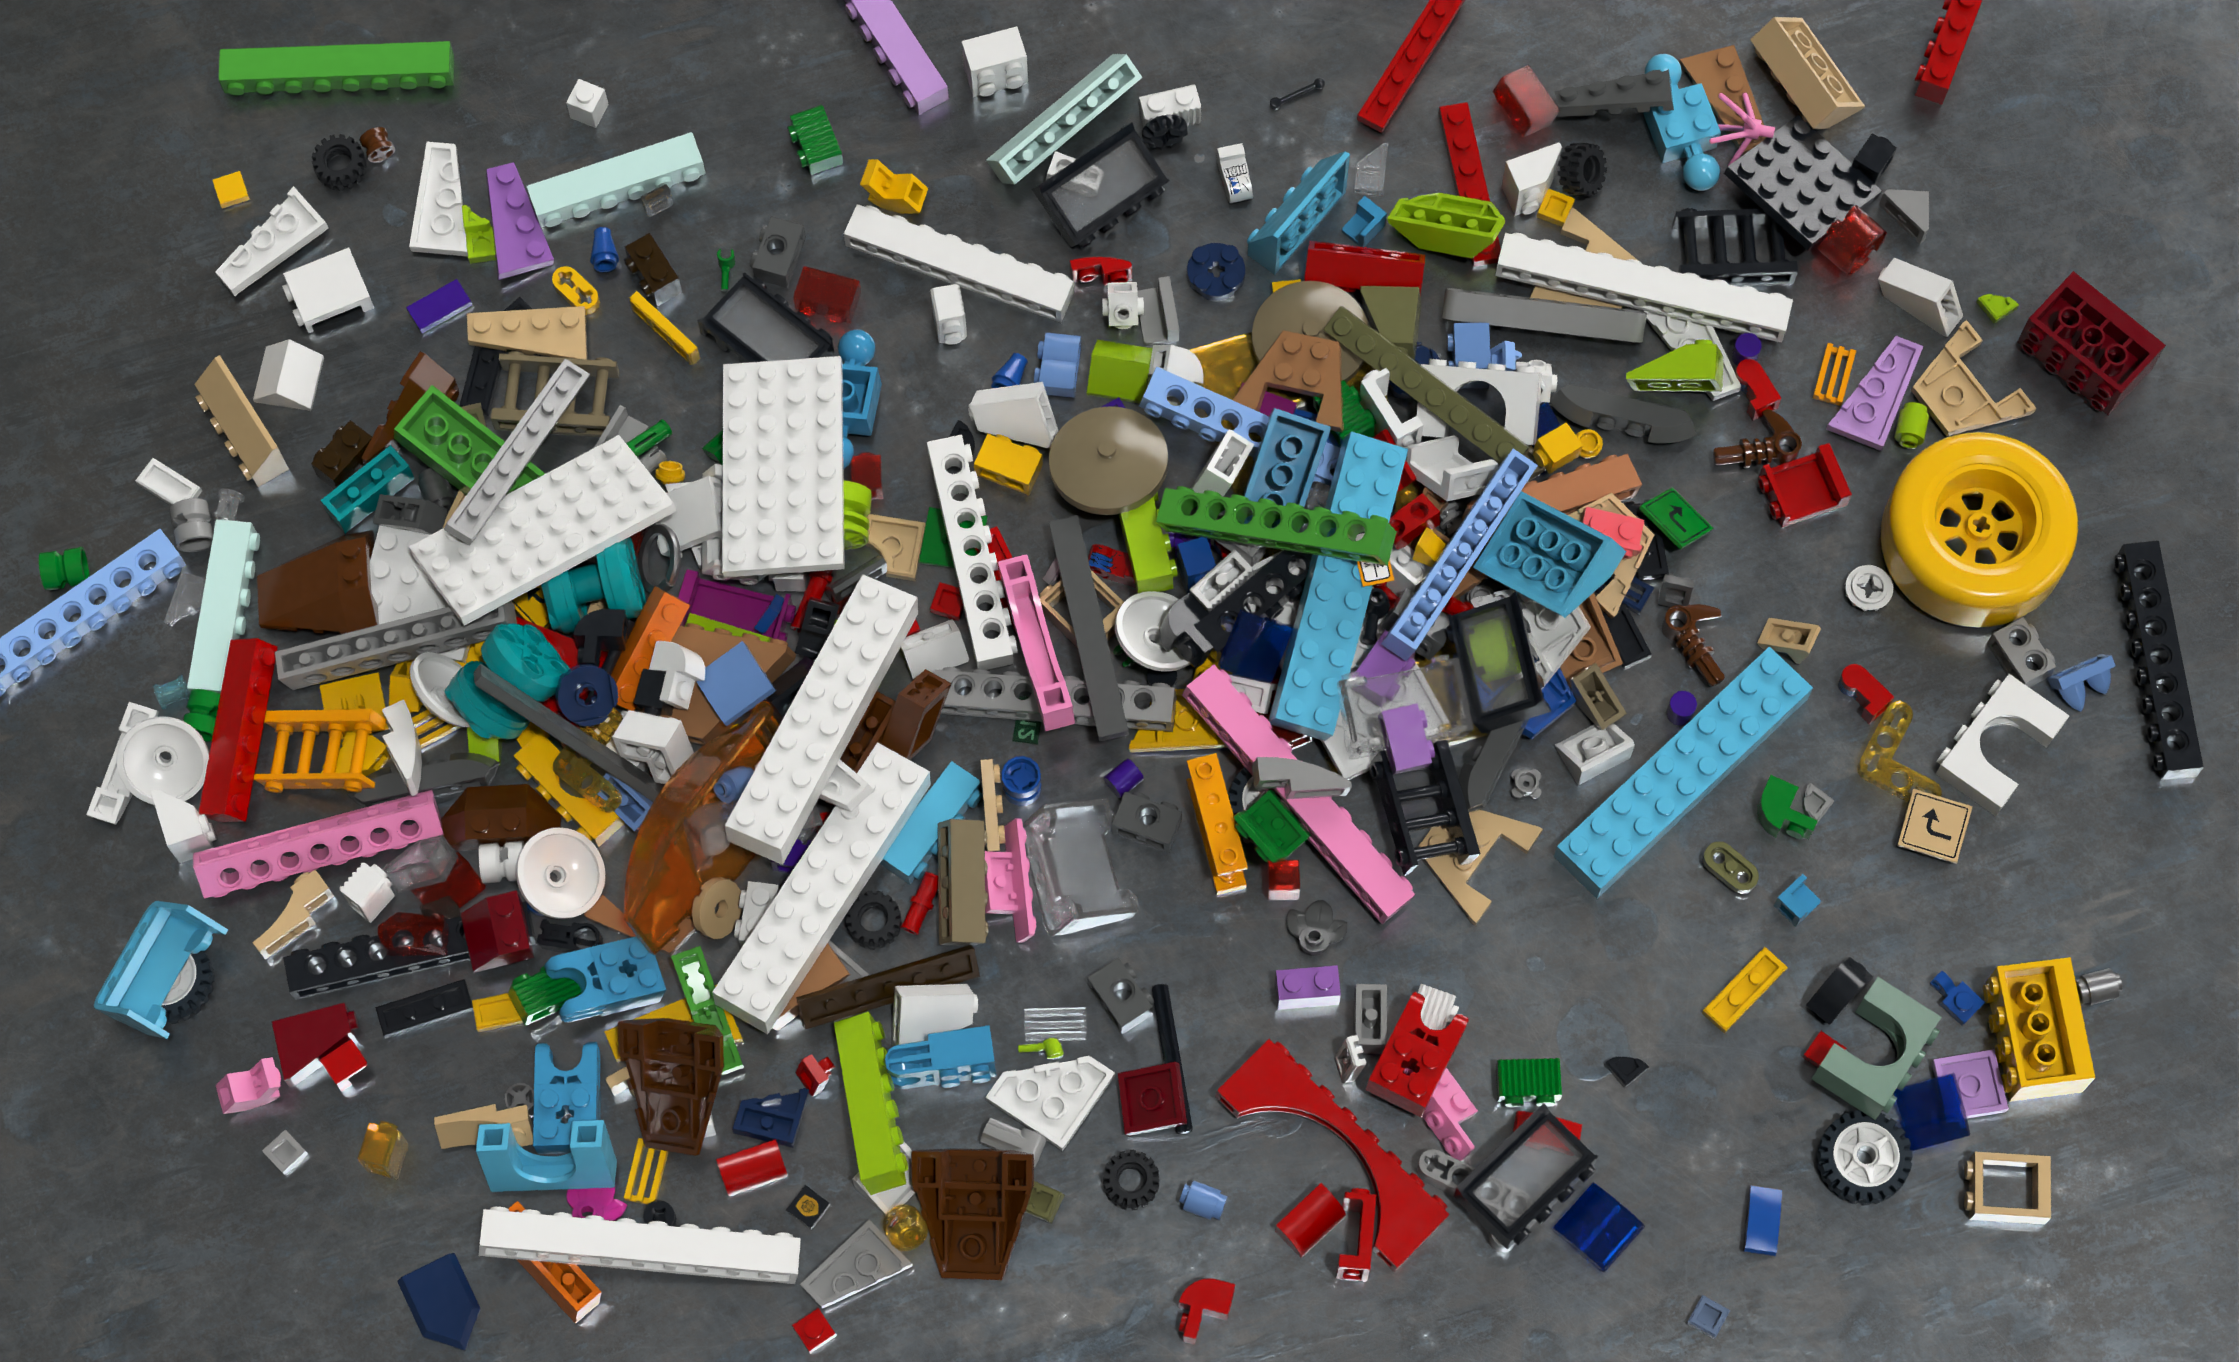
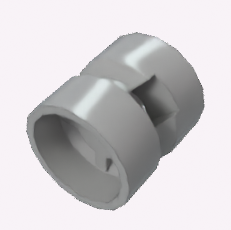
M192 498L181 500L171 505L169 511L172 525L175 527L173 533L177 550L197 552L210 548L214 533L212 525L208 523L211 517L207 501Z

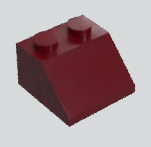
M517 890L486 897L460 913L474 973L534 958L523 904Z

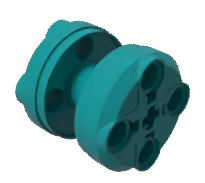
M631 537L619 543L617 542L596 555L597 564L579 568L576 565L541 584L549 621L553 630L558 629L565 634L574 632L578 622L587 615L586 603L605 598L609 609L625 610L629 620L638 618L644 603H646V596Z
M508 623L497 625L486 637L481 647L485 663L480 661L468 662L459 669L444 690L447 698L453 702L455 708L469 723L471 729L479 736L487 739L491 737L515 739L527 728L530 721L475 685L474 671L480 664L538 702L547 701L551 696L555 695L560 676L570 669L539 629L529 624L523 626Z

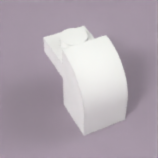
M1153 345L1149 368L1150 375H1153L1157 366L1195 384H1203V369L1194 353L1174 345ZM1167 397V401L1171 405H1180V401L1176 397Z
M656 641L649 670L666 673L659 700L678 709L688 710L695 681L705 680L704 662L697 653L679 644L669 641Z

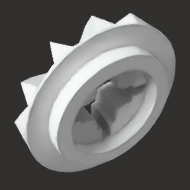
M1863 565L1857 567L1849 574L1845 583L1846 597L1850 599L1853 606L1861 608L1864 612L1867 610L1878 611L1888 604L1893 595V583L1890 576L1877 566ZM1869 579H1872V589L1877 590V592H1872L1869 598H1866L1865 590L1861 589V587H1865Z

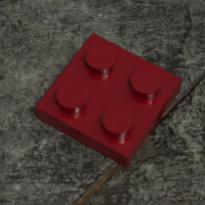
M1170 1062L1118 1073L1126 1135L1131 1136L1187 1125L1179 1063Z

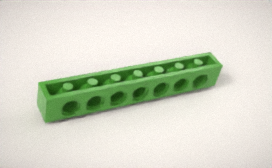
M1177 486L1176 489L1165 488L1156 522L1166 532L1388 566L1397 532L1388 523V519L1377 515H1371L1370 519L1362 518L1360 515L1350 511L1335 514L1323 507H1314V510H1309L1296 503H1287L1286 506L1276 505L1274 501L1263 498L1255 502L1249 501L1248 498L1237 494H1232L1231 498L1222 497L1221 494L1210 490H1205L1203 494L1196 493L1194 490L1183 486ZM1198 507L1197 511L1190 515L1191 510ZM1225 511L1224 516L1217 520L1218 515ZM1253 515L1251 521L1244 524L1246 518ZM1281 519L1279 525L1272 528L1273 523ZM1309 523L1307 529L1299 533L1300 528L1304 524ZM1336 528L1335 533L1332 536L1327 537L1328 532L1331 529ZM1365 532L1362 539L1355 541L1359 533Z

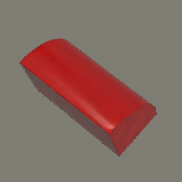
M776 1139L716 1159L728 1196L788 1177Z
M1320 1183L1276 1225L1275 1232L1302 1258L1346 1217V1213L1333 1194Z

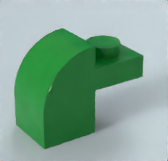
M1770 775L1757 806V815L1761 826L1768 834L1775 838L1780 829L1783 828L1788 835L1796 839L1805 838L1809 840L1818 820L1791 809L1790 806L1799 787L1773 775Z

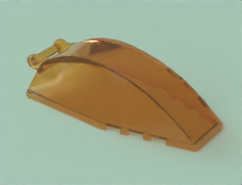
M761 701L752 709V713L747 719L713 738L693 753L661 789L640 827L627 869L624 920L648 952L653 955L658 953L681 931L677 926L688 916L692 917L694 899L696 896H700V893L703 891L700 888L705 882L717 877L729 878L735 881L756 855L752 851L727 841L725 824L738 800L730 803L722 802L714 792V785L724 772L733 768L745 766L755 771L756 768L754 766L761 760L771 742V739L763 729L764 725L767 726L773 736L780 726L773 715V707L767 701Z

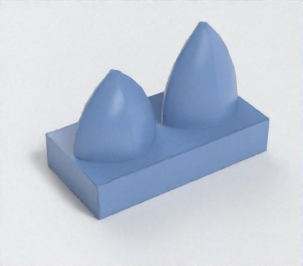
M2099 654L2047 677L2051 689H2058L2063 699L2072 708L2081 712L2085 703L2084 680L2097 692L2106 694L2111 683L2110 669L2116 665L2112 655Z

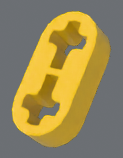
M563 266L556 269L553 273L552 281L557 293L572 307L585 306L586 315L594 313L600 304L595 288L571 267ZM563 277L565 279L570 278L574 287L571 288L566 283L562 284L560 279ZM581 293L586 298L590 297L592 302L589 304L587 302L582 303L578 294Z

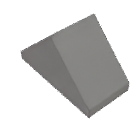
M1887 189L1883 193L1879 206L1912 238L1921 244L1924 242L1929 230V191Z

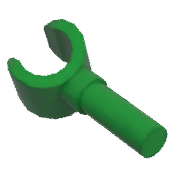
M719 249L717 258L722 273L721 291H728L730 269L735 266L734 251L731 249V256L724 259L722 258V251Z

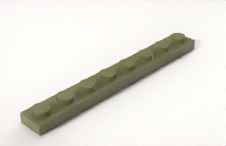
M1344 306L1338 308L1323 329L1374 369L1381 371L1387 368L1390 373V381L1500 464L1513 448L1522 455H1525L1530 448Z

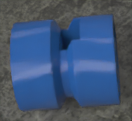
M1017 756L1008 760L1001 772L1003 793L1006 799L1017 806H1028L1034 803L1039 798L1042 790L1041 773L1038 764L1025 756Z

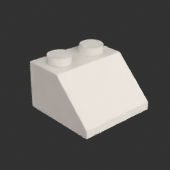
M1560 142L1506 161L1501 187L1515 216L1521 213L1525 215L1531 214L1541 206L1546 192L1557 173L1558 161L1562 150Z
M158 789L150 790L166 844L179 863L193 859V853L214 848L212 841L217 840L216 834L205 814L200 815L193 805Z

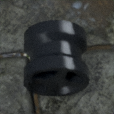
M657 1200L647 1205L644 1210L643 1218L645 1224H649L652 1221H661L667 1223L668 1226L676 1227L677 1217L669 1203Z

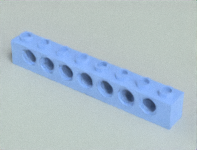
M1157 366L1139 404V407L1143 408L1148 415L1166 418L1175 427L1184 430L1191 429L1197 432L1202 439L1210 442H1221L1228 431L1222 426L1221 421H1230L1235 428L1232 431L1254 444L1249 453V456L1253 457L1254 461L1261 442L1252 441L1248 433H1257L1262 440L1269 420V416ZM1167 397H1176L1180 401V405H1171L1167 401ZM1194 409H1203L1208 417H1198ZM1326 442L1311 486L1312 488L1330 491L1333 479L1330 469L1336 468L1341 448Z
M1514 448L1510 451L1381 643L1383 646L1405 661L1416 651L1537 468V464Z
M161 529L155 531L0 638V665H5L4 670L0 673V697L8 687L16 682L19 683L26 680L31 675V672L40 665L49 664L56 658V654L65 648L75 646L88 632L100 629L105 625L107 619L116 613L126 611L136 599L151 594L158 584L166 579L174 578L181 572L186 564ZM156 562L154 568H152L151 570H144V567L148 563ZM131 579V582L128 586L122 588L119 587V584L123 580ZM106 596L103 603L94 605L98 597ZM81 613L77 621L69 622L72 615ZM56 631L52 638L44 639L47 632ZM31 648L26 656L18 657L22 649Z

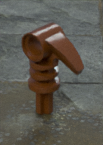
M1767 408L1762 412V415L1774 432L1772 437H1764L1763 442H1760L1758 438L1753 439L1752 444H1750L1747 438L1740 439L1739 445L1715 448L1713 450V459L1716 465L1742 463L1743 468H1750L1751 461H1754L1756 465H1761L1762 460L1766 464H1771L1772 459L1775 463L1781 465L1797 459L1802 441L1800 436L1794 432L1790 424L1782 416ZM1780 445H1789L1793 451L1785 452L1780 448Z
M1701 604L1672 606L1667 610L1662 623L1663 634L1670 640L1678 641L1676 643L1677 648H1684L1682 655L1690 657L1687 665L1690 668L1697 667L1711 687L1720 684L1725 679V676L1711 657L1715 650L1712 646L1704 647L1706 640L1698 638L1700 632L1695 624L1698 621L1721 618V610ZM1679 619L1684 623V626L1674 627L1670 620Z

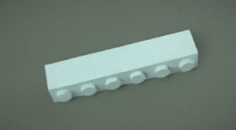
M1112 54L986 159L987 163L1001 183L1015 185L1143 77L1127 54Z
M690 132L528 185L527 190L540 227H554L564 220L573 217L581 218L587 216L591 211L600 208L609 209L616 206L619 202L628 199H639L646 193L667 184L669 189L674 184L683 181L691 182L697 180L706 173L693 133Z
M216 519L187 685L189 692L193 689H204L221 694L230 641L239 639L240 635L245 633L246 619L243 617L244 608L249 606L251 598L248 584L249 579H253L255 575V562L252 561L254 551H258L260 545V535L256 532L251 522Z

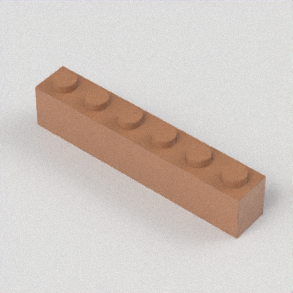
M1625 454L1619 457L1617 455H1610L1600 463L1592 466L1590 463L1583 464L1567 474H1564V472L1555 473L1546 481L1540 483L1537 481L1528 482L1521 491L1569 515L1610 493H1613L1620 501L1633 498L1638 493L1642 483L1629 455ZM1476 500L1470 502L1467 505V508L1462 516V521L1464 520V518L1466 517V515L1468 514Z

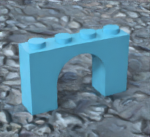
M604 1120L573 1121L570 1140L571 1152L561 1156H541L524 1150L517 1143L510 1123L479 1124L476 1153L491 1192L615 1187L617 1159Z

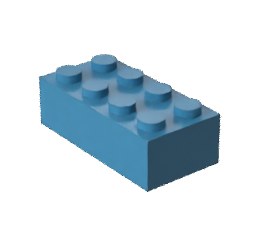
M1272 408L1243 496L1248 498L1249 501L1258 502L1259 499L1263 498L1274 501L1276 505L1286 506L1287 503H1296L1305 507L1331 427ZM1253 515L1248 516L1244 524L1250 522ZM1281 519L1276 520L1272 528L1278 526Z

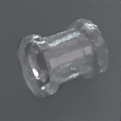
M219 489L217 494L219 502L216 512L212 513L211 519L215 522L216 519L239 521L236 516L240 503L244 502V495L230 489Z

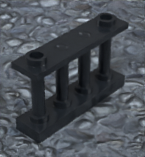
M1686 208L1676 211L1672 225L1673 229H1684L1687 262L1684 265H1680L1678 273H1694L1700 278L1707 280H1724L1733 286L1794 284L1798 273L1797 261H1789L1785 258L1783 228L1763 209L1697 211L1693 208ZM1754 226H1771L1774 256L1772 262H1759L1756 260ZM1724 227H1742L1745 258L1743 263H1730L1727 261ZM1695 228H1713L1716 260L1714 264H1701L1698 262Z
M1447 740L1436 741L1433 744L1435 757L1431 758L1432 763L1428 767L1416 769L1429 768L1433 772L1435 785L1397 791L1385 750L1379 751L1370 764V773L1373 780L1377 781L1395 844V860L1397 865L1401 866L1403 876L1409 875L1418 866L1417 860L1454 854L1458 858L1459 865L1472 863L1481 854ZM1431 797L1441 799L1443 813L1405 820L1401 803ZM1443 825L1449 828L1452 837L1451 842L1413 848L1409 831Z

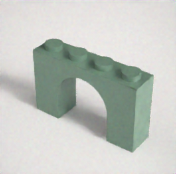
M1880 977L1876 978L1855 1013L1873 1023L1890 1036L1897 1050V1061L1886 1066L1871 1065L1834 1043L1812 1077V1080L1874 1120L1877 1119L1881 1111L1888 1114L1897 1100V1097L1892 1094L1896 1088L1902 1091L1912 1076L1907 1072L1910 1066L1918 1067L1926 1054L1921 1049L1925 1043L1929 1046L1932 1045L1940 1032L1936 1025L1942 1018Z

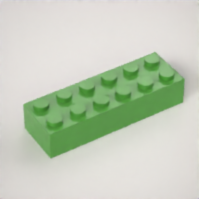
M433 385L394 428V439L465 495L469 493L505 443V441ZM529 462L507 494L546 473L532 462Z

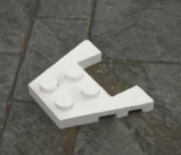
M1512 589L1494 592V594L1473 598L1470 601L1474 608L1510 597L1515 591ZM1518 593L1526 605V609H1523L1522 612L1531 628V633H1528L1529 641L1539 657V661L1535 665L1545 687L1590 630L1591 626L1579 606L1564 618ZM1522 672L1515 676L1517 681L1523 678Z

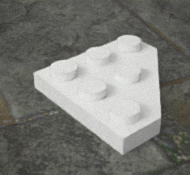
M1091 1056L1080 1057L1077 1060L1062 1063L1054 1062L1038 1065L1025 1070H1011L1001 1074L985 1098L986 1101L1030 1130L1043 1135L1048 1142L1063 1151L1115 1077V1072Z

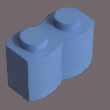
M1046 333L1044 341H1039L1037 358L1042 359L1041 368H1035L1034 383L1043 382L1047 395L1075 397L1081 354V336Z

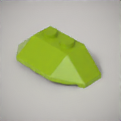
M1444 193L1421 195L1410 200L1408 198L1399 199L1387 218L1391 226L1419 249L1473 258L1492 244L1505 224V218L1492 202Z

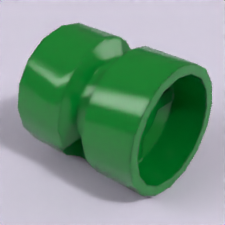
M83 547L65 549L63 555H60L57 551L39 553L40 577L46 591L64 588L66 583L71 587H75L90 577L88 559Z
M193 689L190 691L186 705L190 712L184 715L183 721L191 725L205 742H212L220 694L204 689Z

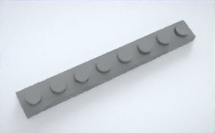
M567 359L563 360L448 520L444 528L445 531L469 546L582 389L590 373Z

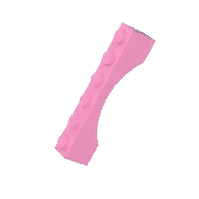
M1028 555L998 561L1003 589L1045 731L1075 724L1072 702L1050 639Z

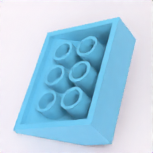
M1344 151L1320 160L1314 168L1310 166L1305 170L1300 179L1301 183L1296 188L1291 187L1285 194L1282 205L1278 209L1273 208L1269 212L1263 227L1260 230L1256 228L1250 234L1247 240L1249 257L1276 275L1346 193L1350 160L1349 153Z
M1521 491L1473 568L1566 618L1612 576L1627 551L1609 536Z

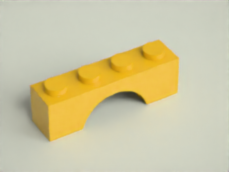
M541 731L514 755L518 766L515 767L518 773L526 781L532 778L538 784V787L535 789L547 802L552 799L559 806L555 809L557 813L567 823L572 820L579 827L576 831L586 836L590 841H593L598 847L625 824L598 796L579 798L568 794L561 788L560 772L565 760L561 752Z

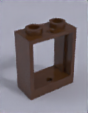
M925 669L898 694L881 745L911 760L932 740L952 683Z

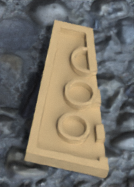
M585 306L467 313L469 345L503 351L508 349L522 351L523 354L533 356L534 354L559 358L587 359Z

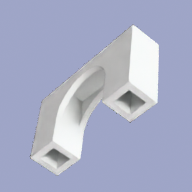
M1429 359V365L1421 364L1456 392L1464 385L1474 381H1484L1493 385L1501 393L1505 401V429L1527 445L1536 444L1542 374L1535 373V367L1517 366L1516 372L1505 371L1506 365L1488 363V369L1476 368V362L1459 361L1458 367L1447 366V360ZM1418 402L1417 416L1423 424L1422 436L1448 437L1449 425Z
M2008 674L2003 682L1997 679L1987 693L1991 696L1990 700L1986 705L1982 702L1979 703L1971 714V717L1975 720L1969 727L1966 725L1961 727L1954 737L1957 744L1952 750L1946 747L1936 761L1940 764L1936 775L1994 816L1999 813L2019 784L1987 762L1980 748L1981 733L1995 725H2011L2022 730L2047 748L2069 718V715L2010 674Z

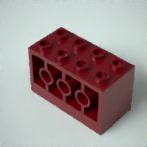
M2074 271L2029 317L2017 341L2025 353L2039 359L2050 373L2060 376L2066 381L2072 391L2081 393L2089 400L2093 408L2100 412L2103 411L2108 416L2153 369L2166 346Z

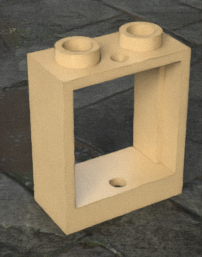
M1091 571L1096 595L1112 610L1103 619L1107 641H1109L1116 634L1115 619L1124 601ZM1061 578L1054 586H1047L1040 593L1039 598L1044 616L1077 647L1073 627L1053 608L1066 596Z
M1974 1152L1969 1161L1965 1162L1964 1176L1965 1179L1969 1180V1191L1965 1193L1964 1207L1965 1210H1969V1220L2046 1224L2051 1219V1156ZM1983 1164L2032 1167V1209L1983 1206Z

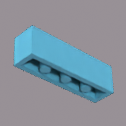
M951 761L915 808L880 864L909 885L915 878L921 879L929 867L927 864L933 854L938 856V823L949 819L964 820L965 817L963 815L969 807L974 808L983 796V793H981V781Z

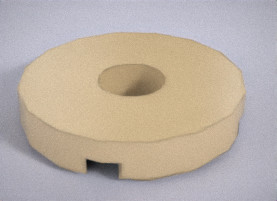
M717 877L708 880L702 885L700 889L703 891L700 893V896L695 897L692 907V919L695 928L702 933L701 935L712 939L724 938L730 934L735 928L736 920L740 919L742 909L739 908L741 890L737 884L729 879ZM719 902V909L715 914V907Z

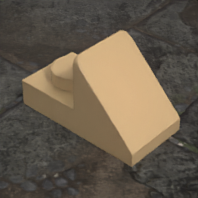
M1768 618L1757 644L1764 650L1770 646L1774 651L1787 653L1796 664H1800L1809 655L1821 628L1819 625Z

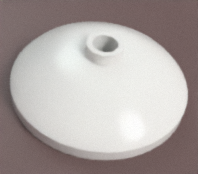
M1146 591L1131 596L1122 604L1115 619V633L1122 649L1135 662L1156 671H1176L1190 664L1189 660H1186L1181 655L1177 647L1167 652L1160 640L1161 625L1172 605L1179 600L1178 598L1163 592Z
M425 652L418 655L411 663L410 678L413 689L422 704L433 715L449 724L470 727L469 723L457 711L453 702L447 698L444 691L462 666L442 654Z
M153 717L137 723L126 733L118 748L117 769L125 787L144 802L154 805L150 792L153 789H158L182 801H186L193 797L204 784L209 751L202 736L191 725L172 717ZM167 751L171 754L172 758L169 760L163 759L161 753Z
M550 828L531 837L521 849L516 863V880L522 896L537 912L550 918L569 919L585 913L598 901L605 884V866L598 849L586 836L568 828ZM551 872L557 875V882H553L550 879Z

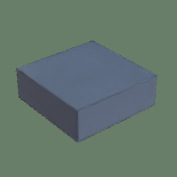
M1702 1295L1686 1324L1715 1339L1730 1310Z

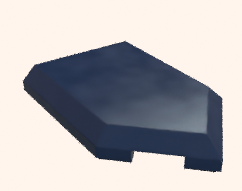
M451 1253L401 1277L397 1282L423 1338L466 1351L470 1340L469 1337L481 1308L456 1254Z

